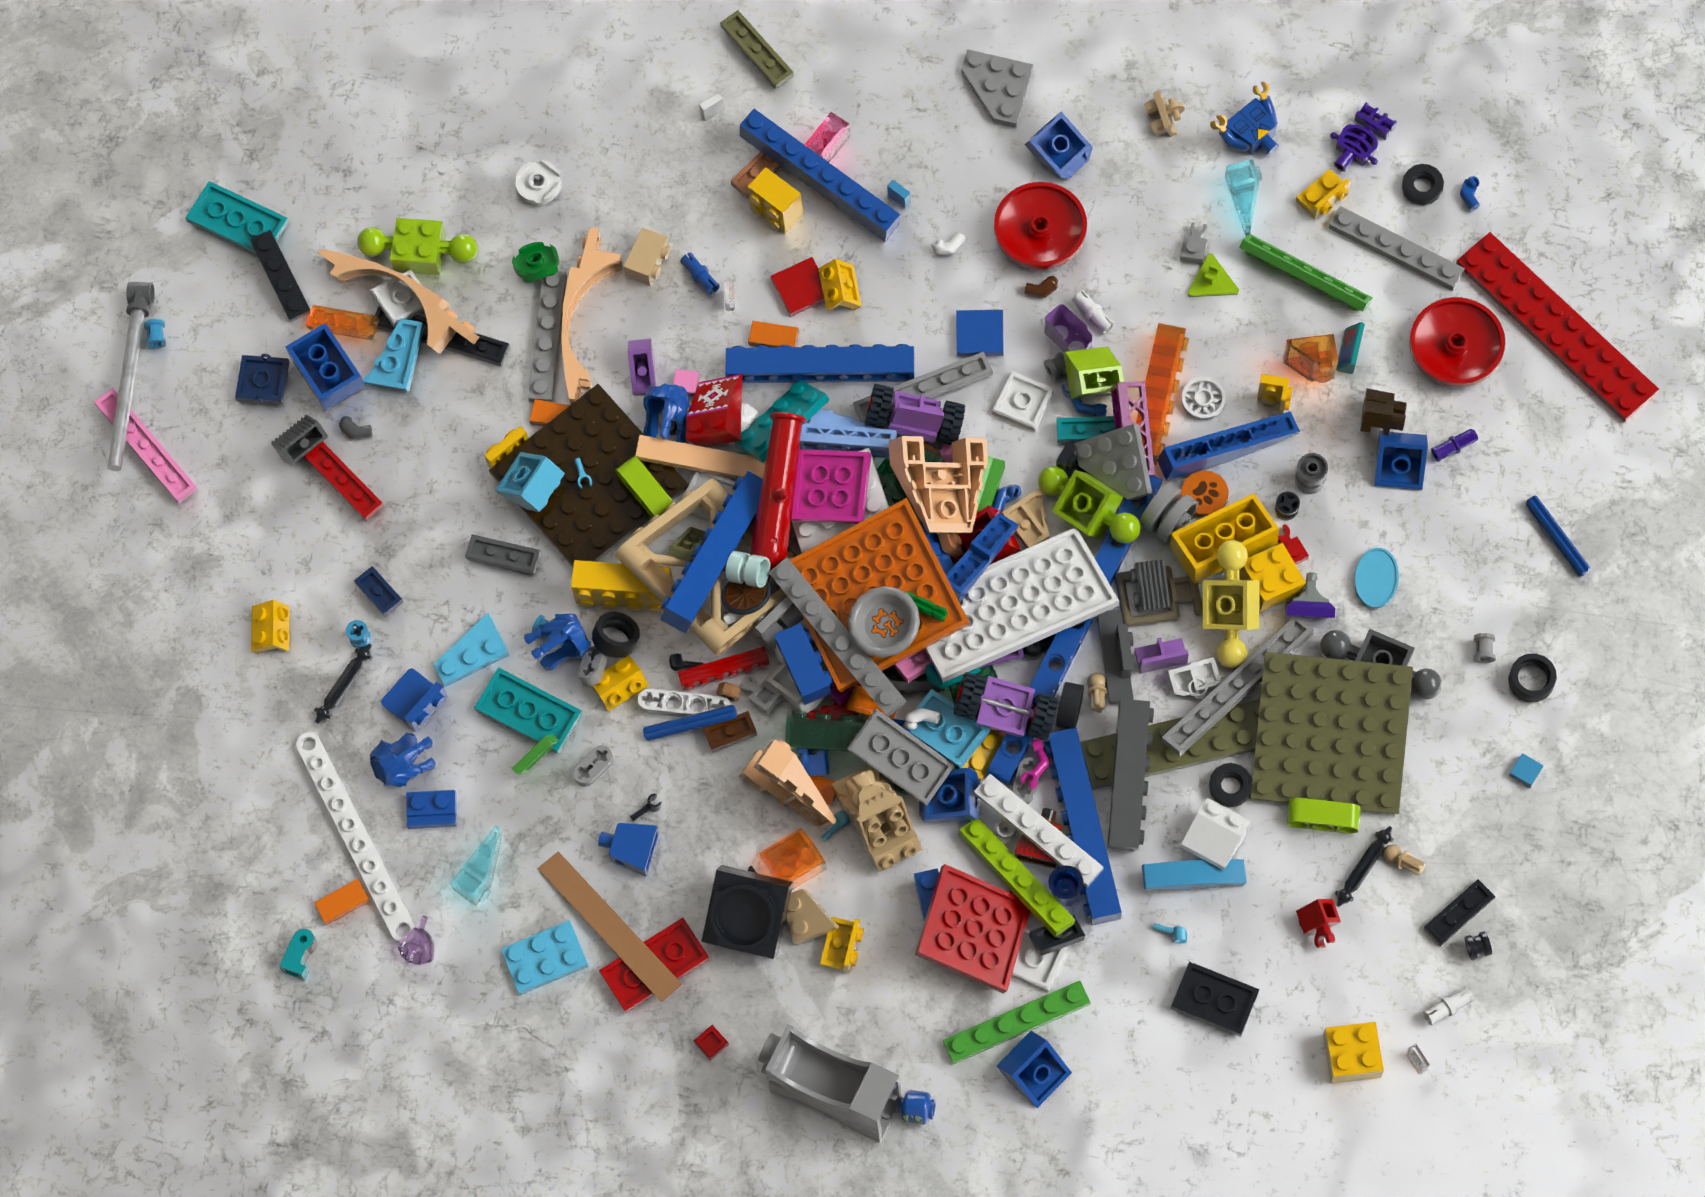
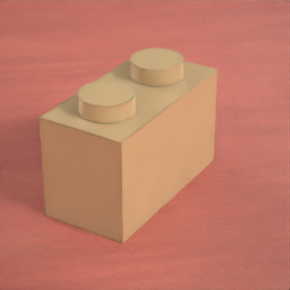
M642 227L623 266L625 276L651 286L653 280L658 279L661 273L663 260H667L670 255L671 247L669 246L668 237Z

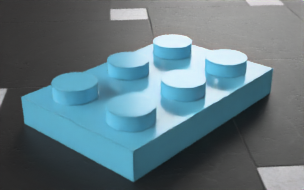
M931 689L915 710L924 708L940 712V720L938 724L926 721L917 722V728L910 731L920 741L961 769L989 734L990 729L976 725V718L971 720L954 715L953 708L955 705Z
M570 920L501 948L519 995L589 967Z

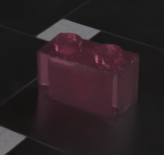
M830 112L805 143V146L830 163L849 139L850 123Z

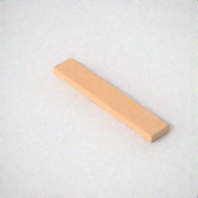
M644 435L639 436L636 457L641 461L738 479V477L743 479L747 471L763 479L766 460L762 463L748 455Z

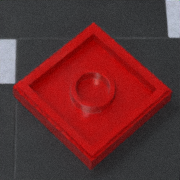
M813 257L770 276L791 317L825 302L819 268Z

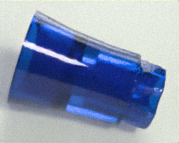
M1068 865L1054 869L1048 880L1051 894L1063 907L1072 906L1077 901L1079 893L1083 888L1081 873L1076 868Z

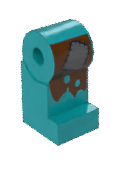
M299 929L295 932L279 965L283 973L306 981L309 974L305 964L309 955L317 948V940L310 930Z

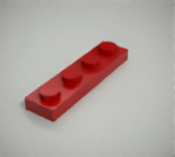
M324 442L304 456L365 521H368L384 507L379 498Z

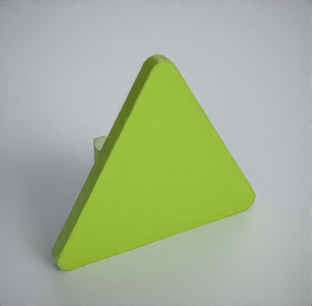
M1210 253L1207 255L1188 291V296L1237 295L1239 288L1215 256Z

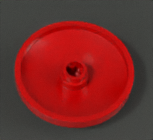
M1049 182L1027 183L1012 190L1000 202L994 218L995 239L1001 251L1011 261L1022 267L1034 270L1056 268L1070 261L1082 248L1087 234L1086 213L1078 198L1066 188Z
M1450 297L1431 303L1419 313L1411 329L1409 347L1416 366L1429 379L1449 387H1468L1486 380L1496 371L1505 351V333L1496 315L1483 304L1468 298Z

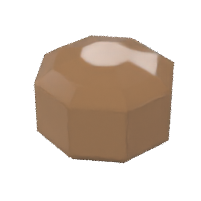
M722 682L719 683L716 693L717 696L725 697L730 702H737L741 689L735 684Z

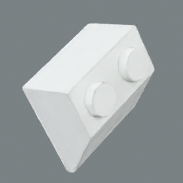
M1207 798L1193 820L1180 847L1224 870L1242 843L1251 821Z

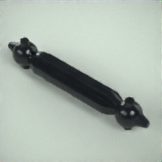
M370 643L365 647L355 649L357 657L349 662L325 697L324 705L314 709L317 715L315 721L317 724L332 718L330 710L337 707L363 669L364 661L372 660V645Z
M1391 826L1375 833L1377 840L1371 843L1346 880L1344 889L1335 892L1338 899L1337 907L1354 900L1351 893L1358 890L1384 851V844L1393 842Z

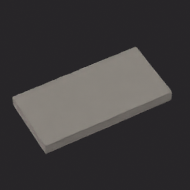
M876 708L847 747L850 752L926 806L955 766Z

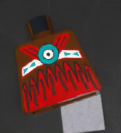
M1043 808L1041 816L1063 833V825L1054 823L1057 812L1053 809ZM1023 834L1021 835L1014 851V855L1019 861L1060 870V865Z

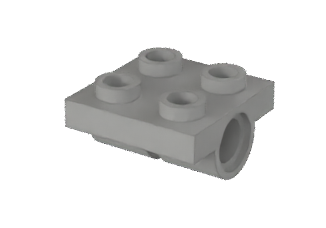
M788 596L785 599L780 598L774 604L773 610L767 616L765 614L761 616L755 623L756 642L761 647L765 646L771 652L776 649L777 645L774 634L793 627L804 619L800 610Z

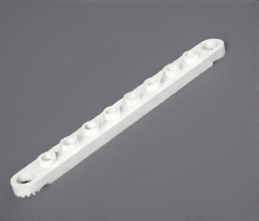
M312 732L303 733L297 739L296 747L393 939L400 944L410 943L416 935V927L319 737ZM311 739L316 742L312 750L307 751L302 747L303 743H305L304 741ZM405 924L410 927L408 935L404 937L397 935L396 931L399 926Z

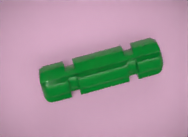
M909 591L906 592L915 602L919 612L930 617L933 616L934 619L940 622L945 621L948 615L947 609L941 606L937 607L935 603L920 596L917 597Z

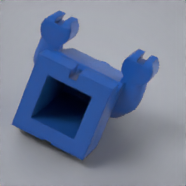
M812 745L797 746V753L800 755L797 758L809 776L830 774L828 750H819L817 754H813Z

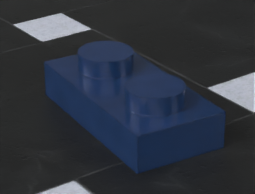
M373 566L354 580L356 586L384 617L403 603L402 598Z

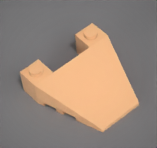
M901 436L888 441L890 466L927 533H972L978 508V494L983 486V482H981L982 476L988 464L986 438H963L952 442L953 463L925 462L923 437Z
M773 740L765 750L761 751L759 749L754 752L738 775L741 779L763 794L768 791L778 798V803L783 806L787 803L797 810L796 814L822 830L836 822V818L796 754L790 750V745L782 740Z

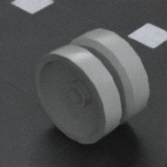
M1172 482L1167 483L1154 496L1140 519V524L1147 530L1154 531L1157 529V537L1166 544L1170 543L1172 532L1187 526L1199 504L1190 495L1181 497L1182 489Z

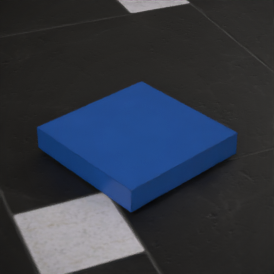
M956 310L957 356H973L983 351L986 356H1004L1003 310Z

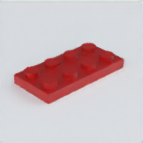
M683 917L643 942L678 980L710 960V957ZM620 957L599 970L625 1013L654 996L651 990Z

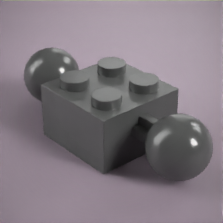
M1369 629L1361 648L1352 645L1349 636L1340 630L1327 632L1320 642L1321 652L1326 658L1342 660L1348 658L1353 661L1401 666L1409 665L1415 649L1410 645L1372 629ZM1429 668L1420 669L1417 672L1413 671L1411 689L1421 699H1432L1440 693L1442 679L1436 671Z

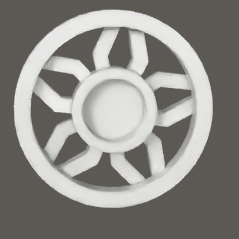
M1198 377L1186 384L1182 391L1181 402L1189 416L1200 420H1208L1217 417L1222 412L1226 402V394L1222 385L1216 380L1208 377ZM1200 383L1199 390L1190 388L1194 384ZM1210 384L1214 385L1219 391L1211 392ZM1187 393H1192V394H1195V395H1194V397H1192V396H1190V395L1187 394ZM1213 396H1222L1217 399H1213ZM1185 397H1186L1188 400L1193 401V402H1191V404H1190L1189 407H1188V405H1187V403H1186ZM1222 401L1220 407L1216 410L1215 404ZM1197 405L1198 409L1192 411V408ZM1208 407L1212 408V413L1207 410ZM1203 408L1205 414H1198Z

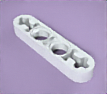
M645 689L638 696V704L642 711L679 717L708 711L707 702H711V707H713L710 710L719 708L720 704H724V707L731 705L727 698L721 696L658 689ZM648 696H652L654 701L660 702V697H663L662 708H659L658 702H651L650 706H647L643 700H647ZM670 698H677L680 704L675 709H669L666 706L667 701ZM701 701L704 707L701 711L695 712L690 709L691 703Z

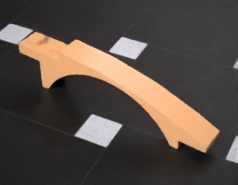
M590 227L588 235H584L582 242L584 252L582 256L579 255L577 268L570 267L563 301L561 345L565 383L570 405L579 399L581 388L591 389L592 381L589 379L590 373L577 361L569 345V326L573 311L589 288L604 277L621 271L623 265L621 254L598 250L601 242L600 231L598 228Z
M323 249L318 252L335 265L330 274L342 283L361 276L381 275L398 279L409 285L420 299L426 314L428 324L427 345L437 353L441 354L456 332L473 344L478 340L479 336L473 332L475 327L465 320L462 323L456 320L458 315L448 308L450 303L410 277L378 263L340 252Z

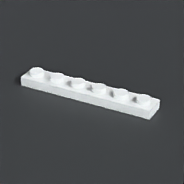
M991 774L974 791L975 796L1084 886L1088 887L1103 871L1101 864Z

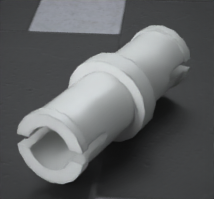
M1084 290L1078 292L1072 299L1086 313L1085 317L1088 320L1091 319L1104 334L1115 325L1101 310L1102 306L1096 304Z
M1464 987L1450 997L1445 996L1441 998V1002L1423 1011L1425 1020L1430 1019L1428 1024L1432 1026L1448 1015L1453 1016L1456 1014V1010L1474 1001L1472 993L1469 992L1467 994L1469 989Z

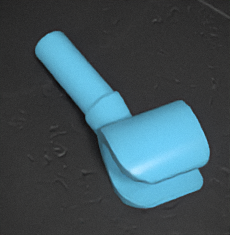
M580 458L575 459L579 475V488L583 490L581 485L583 479H587L591 487V477L586 475Z
M844 810L834 814L836 823L821 837L824 841L838 829L849 825L850 819Z
M1154 923L1153 929L1173 934V942H1187V932L1184 927L1176 926L1172 928Z

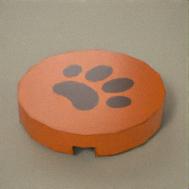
M1202 470L1192 473L1186 478L1182 485L1181 497L1190 495L1198 501V508L1194 515L1205 517L1226 506L1229 489L1226 481L1220 475L1212 471Z

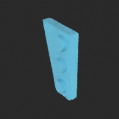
M400 319L388 338L385 349L380 357L376 358L373 363L375 364L369 375L365 376L363 382L368 385L409 392L425 324L423 322Z
M487 613L433 665L444 687H447L510 656L489 613Z

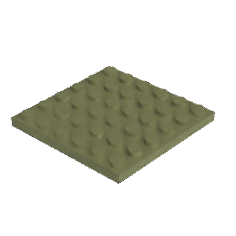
M1265 652L1250 799L1289 803L1291 798H1307L1356 804L1363 811L1399 814L1413 667Z

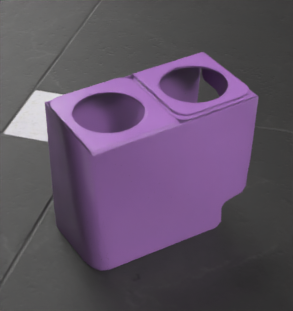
M1058 305L1046 315L1044 333L1063 352L1070 351L1068 347L1073 341H1080L1084 344L1085 349H1092V334L1087 329L1088 326L1065 305ZM1062 325L1068 329L1069 334L1066 339L1055 328L1056 326Z

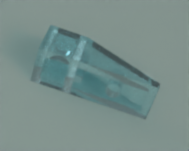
M1253 159L1228 165L1225 171V179L1245 237L1251 232L1259 181L1262 180L1261 170L1259 166L1255 167Z
M497 826L492 829L450 882L454 891L475 906L480 901L484 902L491 892L490 888L492 887L503 836L500 828Z

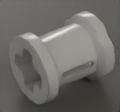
M1490 633L1474 635L1476 654L1473 656V660L1475 662L1491 663L1496 660V656L1493 654L1495 635Z

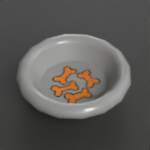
M888 586L873 588L861 595L852 606L848 619L849 633L855 645L866 654L881 658L895 656L907 649L916 638L920 625L918 607L911 596L901 589Z

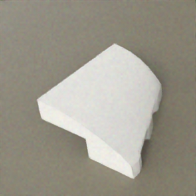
M1214 656L1167 669L1174 694L1204 699L1222 683Z

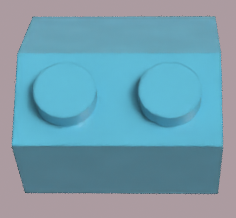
M520 452L495 491L527 510L540 512L547 505L554 489L560 485L565 473L546 456Z

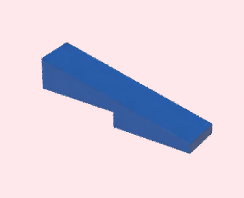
M1000 512L971 542L970 549L946 574L959 602L962 601L1018 529L1017 523Z

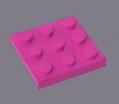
M799 449L791 519L798 522L858 524L864 521L871 462L870 452Z

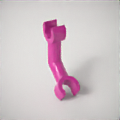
M1041 739L1032 740L1038 759L1037 765L1032 771L1025 772L1021 776L1022 785L1026 781L1032 780L1029 783L1031 790L1037 787V779L1049 765Z

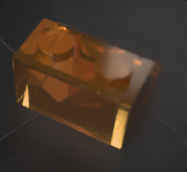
M1334 334L1287 339L1283 356L1284 364L1310 382L1325 383L1334 379L1338 364Z
M801 828L759 853L773 877L793 882L792 890L827 870L826 861L813 841Z

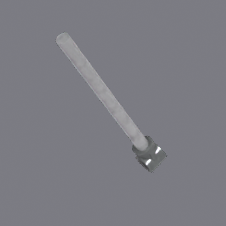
M128 282L126 298L128 305L126 313L130 316L107 466L111 471L122 470L144 318L148 317L150 313L148 305H153L155 298L153 282Z

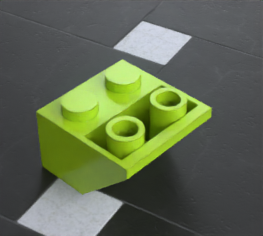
M1108 346L1063 353L1071 399L1111 394L1110 387L1118 382H1124L1121 364Z

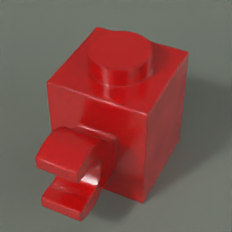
M1317 899L1296 910L1303 933L1316 934L1314 943L1317 948L1326 947L1324 938L1327 943L1335 942V936L1330 928L1340 923L1341 920L1333 899Z

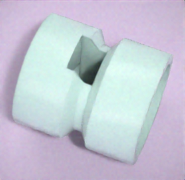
M733 551L730 554L726 564V578L729 582L742 584L745 581L748 586L762 588L769 578L770 561L767 557L759 555L750 556L748 553Z

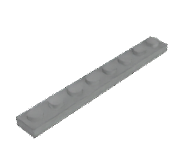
M787 557L768 572L887 717L907 702L870 656L855 645L846 627Z
M1294 616L1162 737V743L1178 756H1181L1262 682L1265 652L1292 654L1314 634V629L1298 616Z

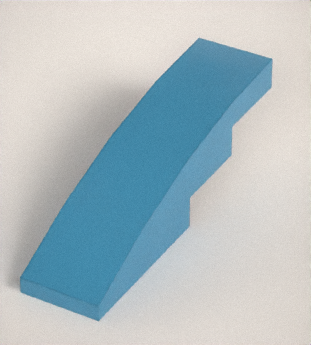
M1231 859L1224 870L1205 860L1173 861L1142 865L1144 890L1190 891L1193 888H1217L1220 885L1243 886L1247 883L1244 859Z

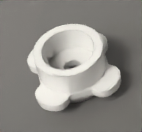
M1003 818L991 827V831L997 834L1000 841L1005 845L1009 844L1010 839L1014 836L1020 835V832Z

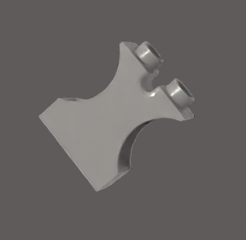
M787 1024L781 1037L770 1033L759 1055L758 1061L764 1063L761 1072L767 1075V1079H770L769 1087L771 1093L789 1097L812 1106L842 1122L853 1131L879 1143L881 1142L901 1097L900 1077L898 1074L872 1062L860 1061L833 1051L805 1036L789 1024Z

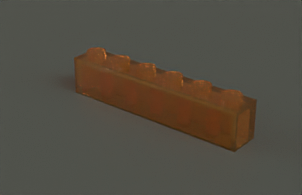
M1158 323L1145 380L1154 465H1157V459L1166 445L1162 443L1163 436L1168 437L1170 422H1166L1168 414L1173 415L1175 401H1171L1173 393L1177 394L1180 380L1176 379L1177 372L1182 373L1184 359L1181 358L1182 351H1187L1189 338L1185 337L1186 328ZM1139 412L1137 415L1136 424H1140L1142 422V415ZM1141 436V438H1142V443H1143V446H1144V445H1145L1144 438Z

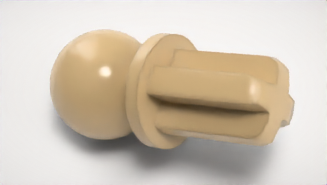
M1093 673L1087 680L1089 687L1088 696L1091 698V709L1100 713L1106 708V678L1101 673Z
M1388 845L1384 848L1383 859L1387 863L1397 864L1398 869H1406L1416 875L1423 873L1425 863L1411 856L1409 851L1402 853V850L1397 845Z

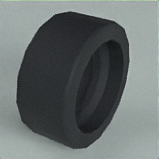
M615 611L606 612L601 615L592 631L594 646L602 654L613 658H623L632 654L640 638V629L637 623L630 616ZM616 628L622 631L629 641H614L604 633L603 629Z
M1537 653L1525 654L1519 657L1513 663L1508 676L1509 687L1513 694L1526 702H1539L1546 699L1553 691L1557 680L1556 669L1553 663L1545 656ZM1527 665L1540 667L1547 675L1546 685L1538 691L1524 688L1518 681L1519 671Z
M1071 682L1064 683L1057 712L1056 727L1065 729L1076 728L1084 694V685Z

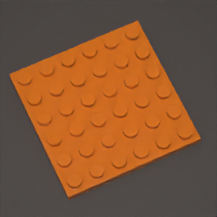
M907 498L790 559L848 631V619L852 606L861 595L873 588L888 586L901 589L905 593L909 591L917 597L920 596L935 603L937 607L941 606L947 609L948 615L944 622L919 612L920 625L917 636L910 646L899 654L884 658L869 655L881 671L970 625ZM802 614L838 690L843 692L858 684L857 679Z

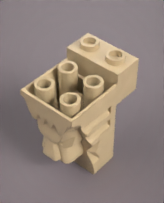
M868 765L832 784L838 802L861 837L865 851L878 872L891 868L894 864L922 851L903 798L898 796L895 790H892L891 785L887 783L886 779L876 769Z

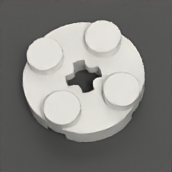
M545 160L534 163L533 161L527 162L516 173L515 186L519 197L523 201L534 204L537 207H542L556 198L562 187L558 169L552 163ZM543 179V184L541 186H534L533 180L539 181Z

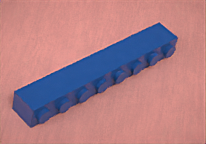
M753 109L740 124L739 136L778 163L782 168L884 242L887 241L899 226L901 214L756 109Z
M853 344L849 347H839L837 345H827L825 347H815L813 345L791 347L789 345H781L777 348H769L764 345H759L755 348L733 346L732 348H726L725 375L741 374L742 383H797L799 380L805 383L907 382L914 379V346L907 344H898L896 346L875 344L872 347H862L858 344Z
M747 471L743 479L738 477L732 488L735 491L734 494H728L722 505L725 507L724 511L721 512L719 510L712 521L715 526L713 529L708 527L702 538L705 541L703 546L698 544L691 556L694 558V561L686 563L681 573L684 575L682 581L676 580L671 589V592L674 594L671 598L667 596L662 603L660 609L664 612L660 618L661 621L685 634L687 633L725 569L730 554L736 550L757 515L762 478L750 471Z
M1077 727L1052 732L1047 739L1048 742H1044L1047 757L1051 756L1053 765H1049L1052 780L1057 779L1058 788H1055L1056 798L1058 802L1063 803L1064 810L1060 811L1063 825H1068L1070 832L1066 836L1103 866V871L1088 887L1077 881L1080 895H1085L1086 904H1083L1086 919L1090 918L1092 925L1120 920L1122 911Z

